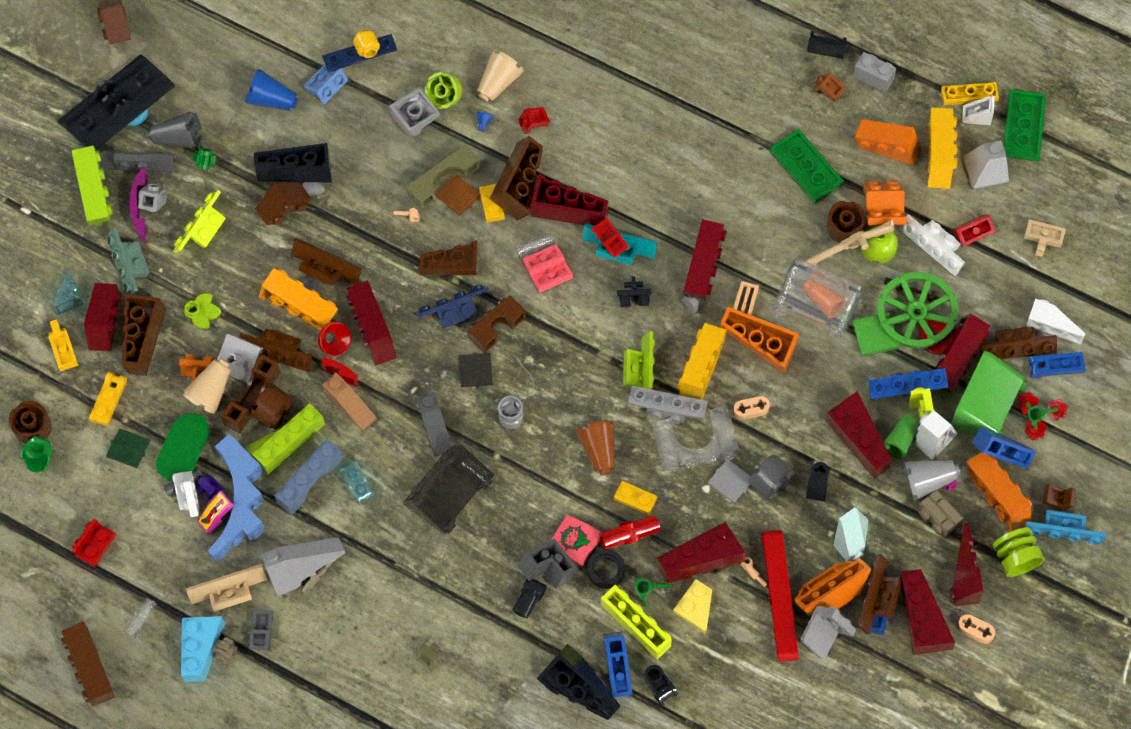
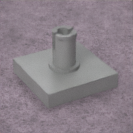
M227 333L217 360L221 358L230 364L228 367L231 369L229 375L248 383L251 370L259 359L263 347Z

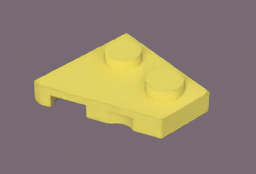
M695 579L674 608L673 613L703 633H706L712 589Z

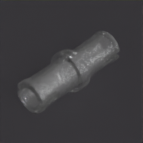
M548 233L536 239L534 237L530 238V241L516 245L515 248L518 256L521 257L533 251L538 252L543 247L553 245L554 241L551 233Z
M146 598L139 611L134 613V619L125 632L131 637L136 638L143 625L148 623V617L157 604Z

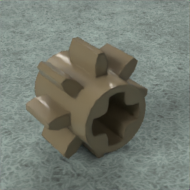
M225 637L223 641L219 639L216 641L212 653L216 654L215 658L217 661L225 663L226 659L233 660L237 652L234 640Z

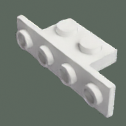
M909 214L906 216V224L901 225L899 230L951 274L956 276L965 263L954 253L960 246V243L933 220L922 226Z

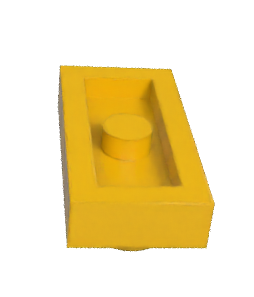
M496 184L479 187L486 223L505 219L503 209L490 200Z
M622 481L614 495V500L650 515L657 501V496Z

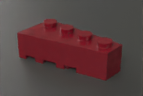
M538 174L531 202V217L585 225L586 223L596 226L608 217V200L587 192L584 194L577 191L575 187L561 185L557 180L553 179L551 181L546 179L544 175Z
M922 569L902 571L900 575V580L902 581L901 591L913 655L953 650L955 641Z

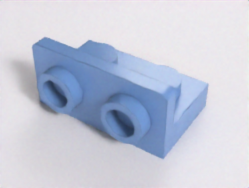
M324 64L303 87L306 92L317 96L321 103L326 104L348 81V78L342 69L328 72Z

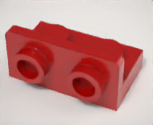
M93 518L91 522L85 525L82 536L73 543L72 552L78 559L96 567L116 537V533L100 525Z

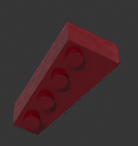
M702 219L683 290L684 295H690V297L706 300L707 295L711 296L713 289L711 284L712 277H716L718 269L716 263L721 258L722 242H725L727 236L724 224Z
M369 281L347 287L348 295L345 296L349 307L353 306L351 310L353 318L359 322L357 323L359 333L364 335L362 339L365 348H369L375 366L396 359L390 332Z
M973 314L961 317L959 322L962 325L955 329L952 335L954 341H951L946 346L943 353L945 358H940L934 369L945 368L948 388L943 390L946 392L958 389L961 384L960 377L962 374L967 373L971 366L969 364L972 357L975 358L980 351L978 346L990 334L988 329L991 325Z
M858 391L827 412V424L874 479L890 468L892 459Z
M723 522L656 559L658 570L668 584L690 578L695 574L709 573L710 570L717 568L724 569L732 564L746 563V554L727 523Z

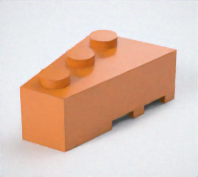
M862 119L855 135L859 148L915 166L921 150L914 127Z

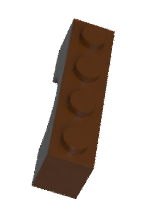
M261 354L251 370L250 379L243 393L235 401H231L222 414L221 418L224 426L241 434L252 417L250 415L251 410H256L258 407L255 404L257 399L267 387H271V384L274 383L281 372L278 362Z

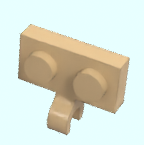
M1029 219L1024 239L1039 242L1035 256L1043 257L1046 244L1061 248L1066 229Z

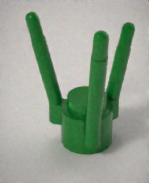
M641 577L635 578V589L640 594L639 599H641L644 607L648 606L645 596L650 595L653 588L671 587V584L651 583L646 579H641Z

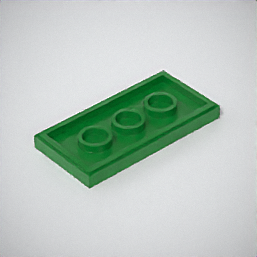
M1009 89L1003 142L1007 158L1039 162L1046 94Z
M799 129L769 148V152L814 204L844 185V180Z

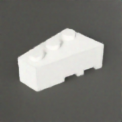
M933 410L929 415L926 413L919 421L921 424L915 436L917 438L915 446L933 460L958 433L949 422Z

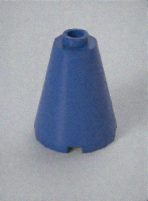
M260 69L256 71L245 99L247 104L290 111L291 108L295 109L298 102L296 93Z

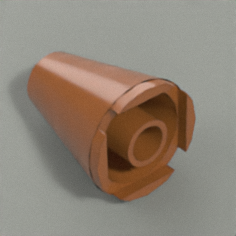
M609 420L589 423L586 429H583L582 426L576 428V434L595 473H600V476L611 474V470L615 468L613 420L610 422Z

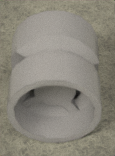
M506 396L498 403L499 421L503 427L514 429L523 422V405L520 399L515 396Z

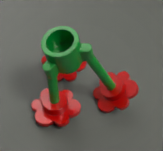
M1031 392L1018 396L1019 402L1017 407L1021 409L1023 414H1028L1030 419L1026 422L1027 428L1025 433L1029 435L1031 440L1044 437L1047 425L1043 422L1041 423L1045 414L1051 415L1054 421L1066 417L1068 405L1063 403L1061 399H1056V401L1050 400L1048 402L1049 408L1043 410L1041 407L1036 406L1039 403V399L1033 396Z

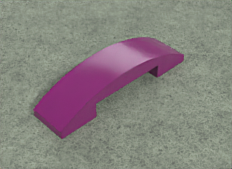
M141 168L134 179L129 201L131 218L136 232L143 243H147V224L144 218H140L138 194L148 184V175L145 168Z

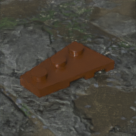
M477 240L472 241L469 245L461 246L460 244L454 246V249L446 251L441 249L420 255V275H476Z

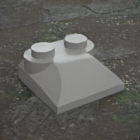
M420 88L389 105V110L394 120L409 136L420 134L423 127L440 116L439 111Z

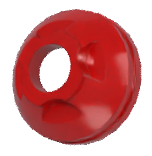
M340 322L327 323L318 334L319 348L329 356L337 357L344 354L351 343V334L348 327ZM332 332L334 339L332 342L327 343L326 335Z

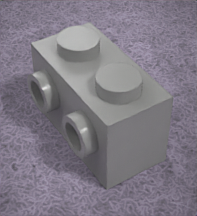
M863 52L855 65L853 77L886 93L895 78L896 67L891 63L877 59L872 54Z

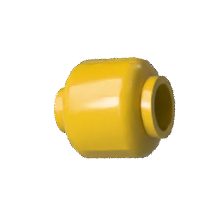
M360 30L353 39V44L359 56L370 58L377 54L380 44L373 31Z

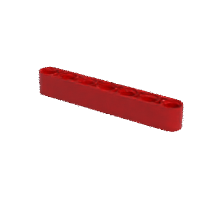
M782 529L762 531L778 662L798 661V646Z

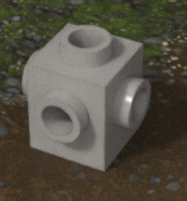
M154 183L147 184L139 191L138 208L157 212L166 203L165 188L159 187L158 184Z

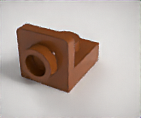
M828 73L825 76L821 75L815 81L816 86L813 90L815 92L821 90L834 102L839 98L846 86L832 73Z

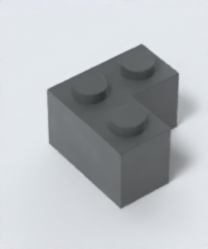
M555 539L526 552L518 564L519 569L529 581L544 574L555 589L570 582L578 570Z

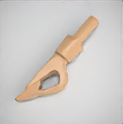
M746 557L749 564L743 562L740 565L754 580H757L766 587L768 583L753 568V560Z

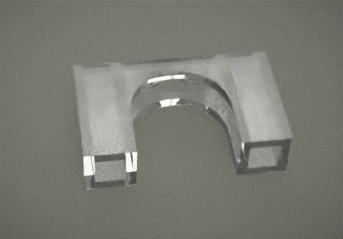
M728 406L709 410L708 418L713 438L702 449L692 450L683 447L676 439L671 418L652 422V432L662 471L673 472L681 467L692 468L700 463L711 464L719 459L730 460L738 456L739 448Z

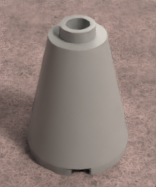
M953 460L904 462L914 500L920 499L958 480L957 475H961L958 463L954 464Z

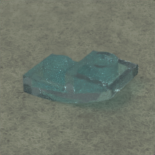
M357 460L340 469L358 504L375 495Z

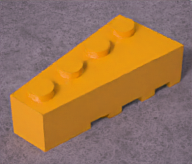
M273 268L260 289L259 298L265 300L267 297L272 301V305L278 308L279 306L285 307L288 313L293 316H302L304 322L319 330L327 323H330L338 311V308L332 301L322 299L316 291L308 290L304 287L303 283L296 279L292 280L286 272L280 269Z

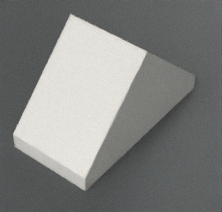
M991 95L963 105L962 122L991 126L995 97Z

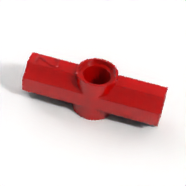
M655 515L637 521L631 520L619 524V527L599 533V539L604 549H610L621 544H631L641 540L642 537L660 532V524Z

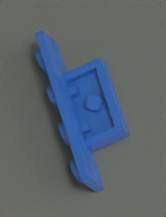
M945 368L924 372L914 370L910 374L902 375V373L891 374V377L868 380L871 400L910 394V391L919 387L930 388V391L948 388Z

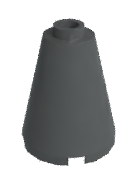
M187 112L153 125L151 130H149V138L154 144L199 148L202 143V135L199 136V130H202L200 119L197 113Z

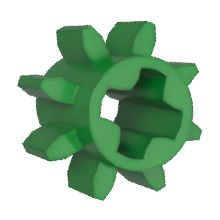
M199 148L196 153H193L192 161L196 162L197 168L210 169V166L215 164L216 155H213V150Z

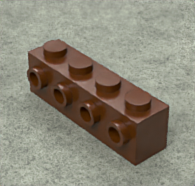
M83 621L62 630L64 637L61 638V642L65 650L69 649L71 655L68 656L71 666H75L77 669L75 677L78 684H82L84 690L81 692L85 702L89 701L92 707L115 698L85 622Z

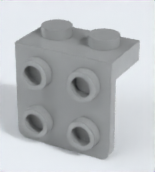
M817 606L801 637V642L820 659H825L838 633L853 636L856 629L850 624L851 621L840 615V611L837 608Z

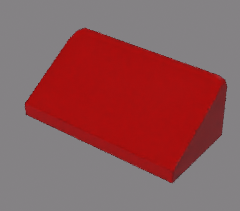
M987 214L952 229L962 247L996 232L990 215Z

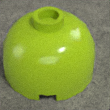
M439 72L429 77L427 80L428 84L425 86V95L435 107L439 109L451 108L459 102L463 91L462 84L454 74Z
M880 225L869 227L866 231L875 229ZM893 231L866 239L869 247L865 250L860 246L863 257L868 261L883 264L895 256L898 249V240Z

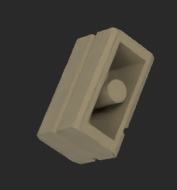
M938 490L934 491L919 504L920 516L925 521L929 520L935 533L938 535L942 534L944 538L963 523L964 518Z

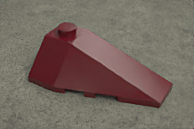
M964 523L953 585L950 588V598L954 600L955 606L979 604L984 592L980 568L976 567V552H971V549H973V539L969 523Z

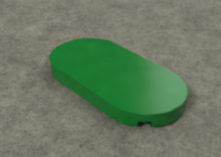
M195 413L185 414L173 423L156 460V469L163 479L173 481V474L194 470L210 433L208 423L203 416Z

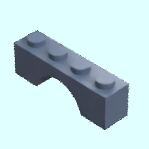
M326 439L275 495L277 504L293 515L305 502L306 496L314 483L324 474L331 473L343 460L341 450Z

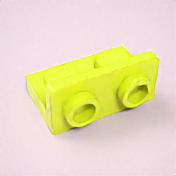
M919 387L910 391L909 409L918 408L919 419L926 413L929 415L934 410L930 388Z

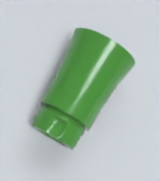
M904 414L890 435L884 440L883 443L890 456L897 459H904L906 457L909 446L920 425L915 416Z

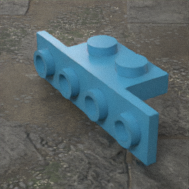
M1047 510L1045 524L1029 521L1025 524V527L1032 530L1034 536L1043 534L1054 539L1063 537L1074 542L1080 540L1088 541V543L1094 545L1103 544L1106 538V533L1085 530L1086 516Z

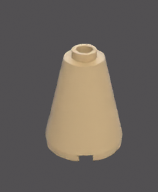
M493 50L477 90L479 93L478 97L484 102H488V100L492 102L523 73V67L518 68L516 66L518 62L501 51L497 54V50Z
M221 358L219 360L214 359L183 391V396L193 404L204 407L205 411L215 414L231 371L228 367L230 364Z

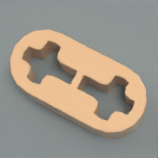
M763 396L740 400L734 405V416L737 419L745 420L766 415L770 408V402ZM758 403H762V405H765L764 409H760V407H757ZM739 407L746 409L745 413L739 411Z
M969 614L963 615L959 620L958 629L963 634L984 644L990 643L994 639L995 629L992 625ZM967 620L970 621L971 626L965 628L964 623H966ZM985 630H988V631H989V633H988L989 635H987L986 638L983 637V636H982V635H983L982 632H984Z

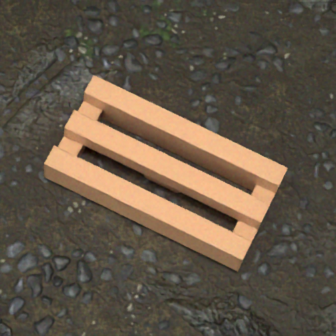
M741 281L733 309H738L743 288L747 287L741 312H745L752 288L754 292L747 313L752 315L759 285Z

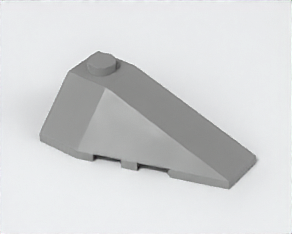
M339 537L278 547L261 554L275 592L277 596L297 589L301 586L303 580L307 577L312 578L315 576L318 569L322 566L330 565L345 554V550Z

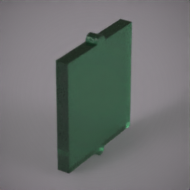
M119 428L114 440L111 441L106 457L137 469L142 458L146 456L145 451L150 443V439Z

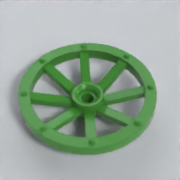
M910 272L894 278L884 287L878 300L877 316L881 328L894 342L909 348H928L939 344L950 335L956 325L958 303L954 292L942 279L924 272ZM907 282H925L919 301L914 300ZM931 284L938 287L945 294V296L927 305L924 304ZM901 285L910 305H905L888 297L893 289ZM948 301L950 303V318L927 313ZM888 303L907 313L886 319L884 305ZM909 319L911 320L904 337L895 332L890 326ZM924 319L945 323L947 326L934 336ZM916 323L920 324L928 339H910Z

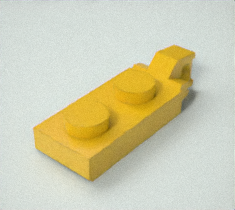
M57 319L50 321L53 332H50L48 337L60 372L79 366L67 330L60 328Z

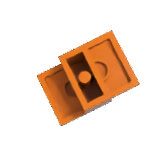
M870 180L868 183H863L865 216L868 225H882L890 220L893 221L894 225L906 224V215L904 213L905 191L900 182L897 180H887L886 183H879L877 180Z

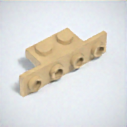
M260 564L186 588L191 605L210 599L215 612L252 600L249 586L266 581L267 577L263 565Z

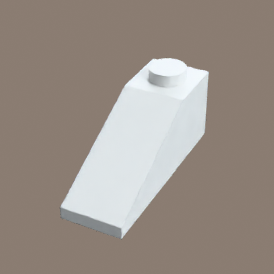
M1035 299L1026 325L1027 327L1033 326L1036 330L1082 344L1085 333L1055 305L1050 304L1046 300Z

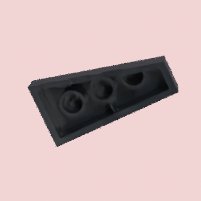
M327 143L254 153V166L257 181L332 183L331 161Z

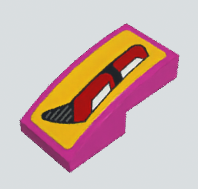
M220 490L207 504L197 522L210 535L223 523L221 518L234 504Z

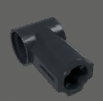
M526 579L521 595L512 611L518 616L528 619L537 601L542 599L547 585L535 579L530 581Z

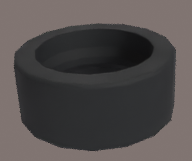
M603 549L595 552L590 557L587 571L592 584L602 589H610L614 585L620 584L625 574L624 560L620 554L614 550ZM601 559L615 561L618 567L617 574L611 579L599 578L594 570L596 563Z

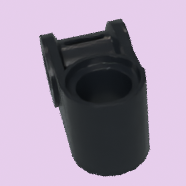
M817 462L813 465L805 499L825 502L829 476L827 464ZM818 471H822L821 476L818 475Z
M650 665L647 667L645 682L660 706L668 698L678 695L676 688L660 666ZM651 672H656L659 678L653 680L648 675Z

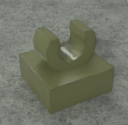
M434 642L430 647L422 644L418 650L416 660L433 670L438 663L440 654L437 650L440 646Z

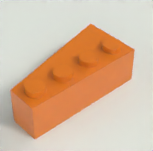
M727 307L720 323V328L726 329L728 336L785 374L799 341V333Z
M981 452L966 461V472L979 491H985L984 495L990 507L995 506L1001 523L1006 522L1009 526L1008 533L1024 528L1027 521L1031 522L1032 503L1027 496H1023L1017 483H1013L1009 479L1007 471L999 467L995 457Z

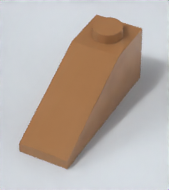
M337 373L322 384L324 394L362 431L377 420L376 416L355 391Z

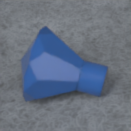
M486 111L476 112L479 123L478 130L485 132L486 125L493 119V115Z

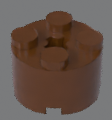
M839 201L835 203L828 214L826 228L829 236L834 241L841 243V241L849 238L851 235L864 230L866 222L865 211L858 203L853 201Z
M271 384L272 389L267 387L255 403L258 407L256 410L252 409L250 415L269 429L273 428L276 430L282 423V420H280L284 414L288 415L294 406L292 405L293 398L276 385Z
M21 402L19 406L15 409L13 408L9 415V425L19 442L26 444L34 436L48 439L52 430V422L46 409L38 402Z

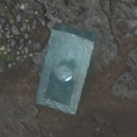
M65 274L52 304L56 315L63 314L83 304L80 296L74 294L77 284L73 275Z

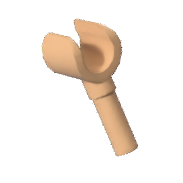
M411 208L409 211L394 210V215L409 216V221L418 222L420 220L419 213L415 208Z

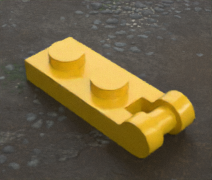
M107 372L104 384L89 416L91 422L104 426L109 425L126 385V376H116L113 372ZM112 383L117 384L116 388L111 387Z

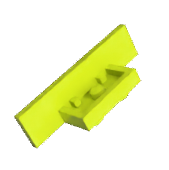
M221 191L210 192L204 199L205 205L199 207L195 212L194 216L196 218L193 222L190 221L184 228L185 234L183 237H178L174 245L176 247L172 252L175 254L180 252L189 238L202 248L207 247L226 219V217L211 207Z

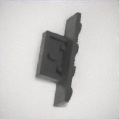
M101 151L100 154L102 161L99 162V166L103 170L140 171L141 168H145L146 172L172 173L173 154Z

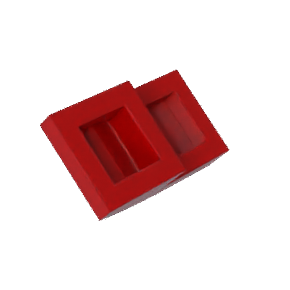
M605 218L592 228V231L613 258L629 248L608 218Z
M323 357V371L333 374L337 373L349 385H359L358 377L351 369L338 361Z

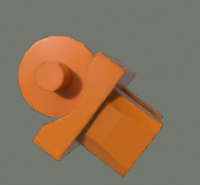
M186 354L185 358L179 361L181 376L191 377L193 382L214 359L212 356H205L203 361L196 360V356Z

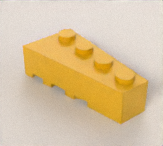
M931 107L929 117V178L927 188L950 189L953 169H957V158H954V155L957 154V144H954V141L957 139V130H954L957 124V116H953V109Z
M704 323L702 329L699 328L696 336V345H693L691 348V357L685 364L683 376L680 378L677 389L680 390V396L703 400L726 339V329Z

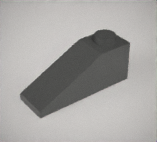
M435 392L416 397L417 407L434 457L452 452L453 449Z

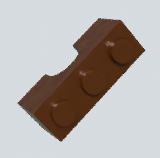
M511 295L506 299H501L492 311H487L479 322H474L469 327V339L483 353L487 352L498 342V336L493 327L503 323L513 330L526 319V310Z

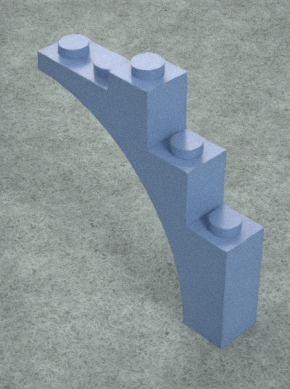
M230 434L215 446L217 454L223 459L230 470L234 485V506L230 519L221 536L207 550L215 562L223 559L233 546H238L243 541V537L251 541L253 538H258L265 529L262 521L252 512V510L259 508L263 501L261 492L251 483L261 476L263 472L261 465Z

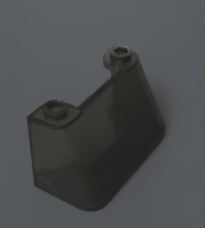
M462 444L453 445L443 453L407 496L403 504L442 534H449L456 527V516L478 490L482 488L485 490L493 482L491 479L495 474Z

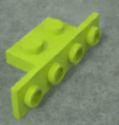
M649 331L641 338V352L631 349L624 351L623 387L632 388V386L652 389L654 382L653 365L655 361L653 357L655 345L653 331Z

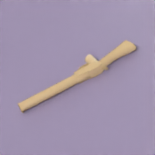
M890 220L869 231L864 232L862 230L841 241V243L798 263V266L802 271L844 249H855L861 246L865 250L869 247L866 239L894 231L893 221Z

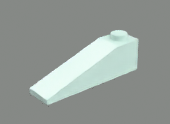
M857 508L847 512L838 521L833 546L845 561H853L864 555L868 519Z

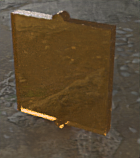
M458 175L448 184L445 183V187L436 194V197L458 216L468 208H471L472 204L481 196Z

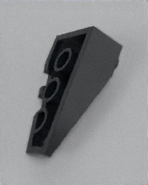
M569 644L558 653L536 678L552 693L556 695L561 694L569 698L568 701L572 703L577 702L585 706L586 710L606 720H609L621 707L585 659Z

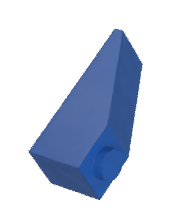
M983 426L979 428L972 441L982 453L1024 468H1028L1036 454L1035 450Z
M620 631L603 634L613 697L633 695L624 633Z

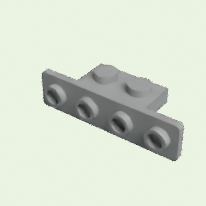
M632 386L628 400L629 405L647 408V416H650V418L654 420L665 419L674 424L685 423L686 417L703 420L708 404L704 400Z

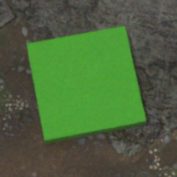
M889 312L885 313L886 319L891 318ZM877 315L852 320L862 357L899 349V344L890 339L881 328Z

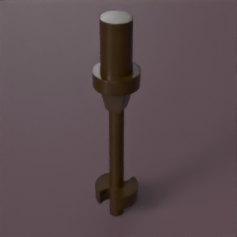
M886 277L884 285H887L893 279ZM897 286L896 291L903 290L902 286ZM909 287L912 292L922 293L921 290ZM932 290L931 294H927V297H929L928 301L932 302L933 299L937 300L940 298L935 295L936 291Z

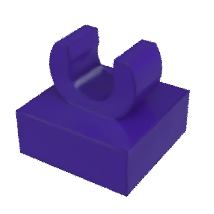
M202 476L197 482L201 485L197 490L198 493L207 491V495L204 497L205 500H210L213 495L225 489L212 476Z

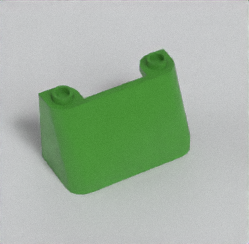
M984 351L956 409L951 424L953 428L973 437L976 436L981 426L1004 434L1005 430L1002 429L1003 423L1019 391L1023 392L1026 387L1027 381H1025V376L994 354Z

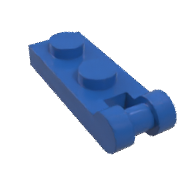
M1083 352L1033 356L1028 359L1029 365L1032 367L1030 371L1031 378L1084 373L1086 370ZM1039 364H1044L1045 368H1039Z

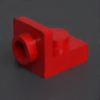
M544 107L524 109L518 119L524 134H528L532 128L548 126L550 123Z

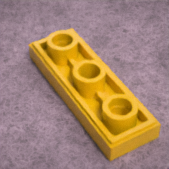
M996 82L941 86L943 105L969 104L991 95L995 97V101L999 100Z

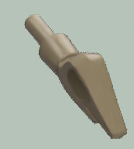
M334 562L328 566H322L312 578L307 577L303 582L301 592L305 593L311 589Z

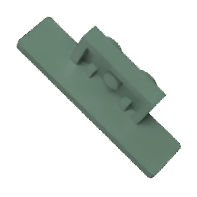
M112 228L106 237L107 245L112 252V259L116 264L118 276L121 278L124 293L135 295L138 288L134 278L147 277L150 273L139 242L121 243L117 229Z

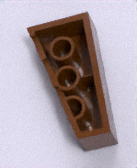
M531 136L517 142L490 197V200L516 220L530 215L531 208L529 207L534 194L532 193L533 187L537 181L536 172L540 166L543 146Z
M124 294L125 325L123 326L122 365L128 374L147 376L166 307L160 298Z

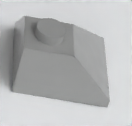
M1001 140L982 144L963 156L972 190L1009 183L1007 157Z

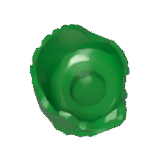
M34 436L28 440L21 450V459L24 460L26 468L36 473L46 470L53 455V447L50 441L40 436Z

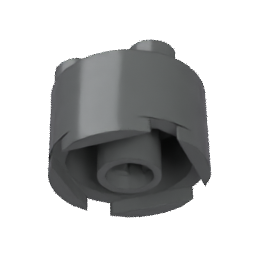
M772 454L761 463L757 474L755 472L752 474L749 483L766 499L772 501L778 494L777 491L779 489L784 490L789 485V479L795 472L778 456Z

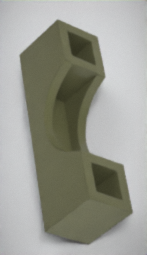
M466 145L455 149L450 156L441 159L436 166L427 169L422 176L411 180L408 186H406L408 196L421 210L436 200L435 187L441 179L451 175L466 179L480 169L479 159Z

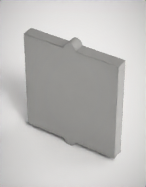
M727 459L719 469H716V473L708 481V484L735 504L751 485L749 483L751 476Z

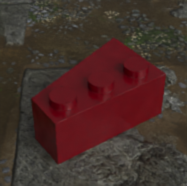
M94 284L84 321L89 350L111 351L116 317L118 315V303H121L122 298L117 284Z

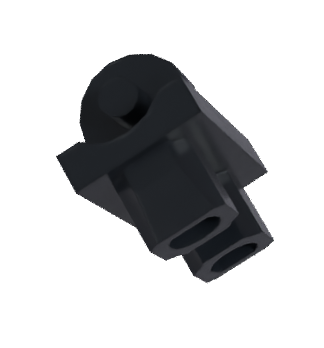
M631 276V282H624V288H632V290H617V298H619L621 307H631V297L637 296L639 306H649L650 296L652 295L651 288L636 289V287H643V281L636 282L635 276Z

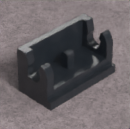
M811 31L807 52L843 59L847 37H843L842 41L815 36V31Z

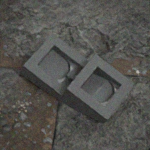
M273 610L252 611L249 649H270Z

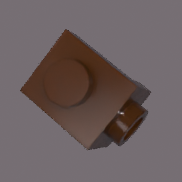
M1051 484L1045 485L1043 504L1061 511L1071 508L1076 500V489L1071 487L1065 490Z

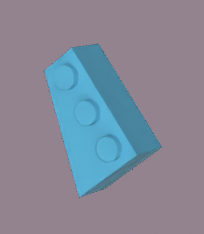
M222 616L182 618L181 677L185 683L205 682L213 660V647L225 626Z

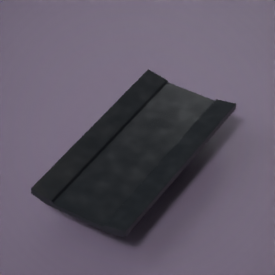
M140 54L109 80H103V85H97L93 93L61 117L57 123L65 128L84 147L94 146L97 150L173 89L175 84L146 57Z

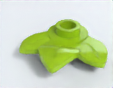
M201 294L195 301H189L184 306L185 316L192 319L193 324L201 329L210 328L209 320L218 318L222 311L216 305L211 304L212 294ZM196 309V312L191 313L190 311Z

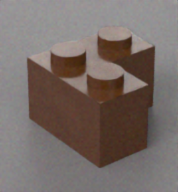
M122 0L100 2V8H97L100 23L103 22L105 29H102L104 39H108L109 45L131 40Z
M300 182L274 183L255 209L266 225H279L284 221L285 216L289 212L305 210L311 197Z

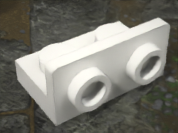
M192 471L173 474L179 509L189 510L190 517L198 516L199 502Z

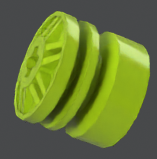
M1028 527L1011 531L993 543L994 550L998 551L997 556L1005 558L1001 565L1008 577L1027 573L1040 566L1045 560L1040 547L1033 546L1036 539L1032 536V530Z

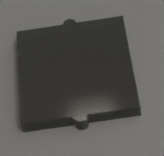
M474 352L470 355H459L461 387L475 386L478 388L479 386L493 385L490 353L476 354Z

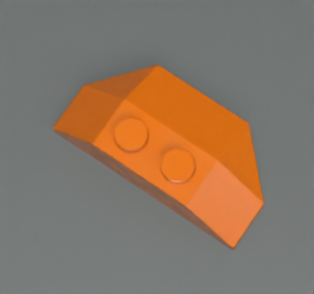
M860 558L835 564L802 585L794 601L806 613L813 614L817 606L826 608L832 606L839 609L861 594L871 569Z

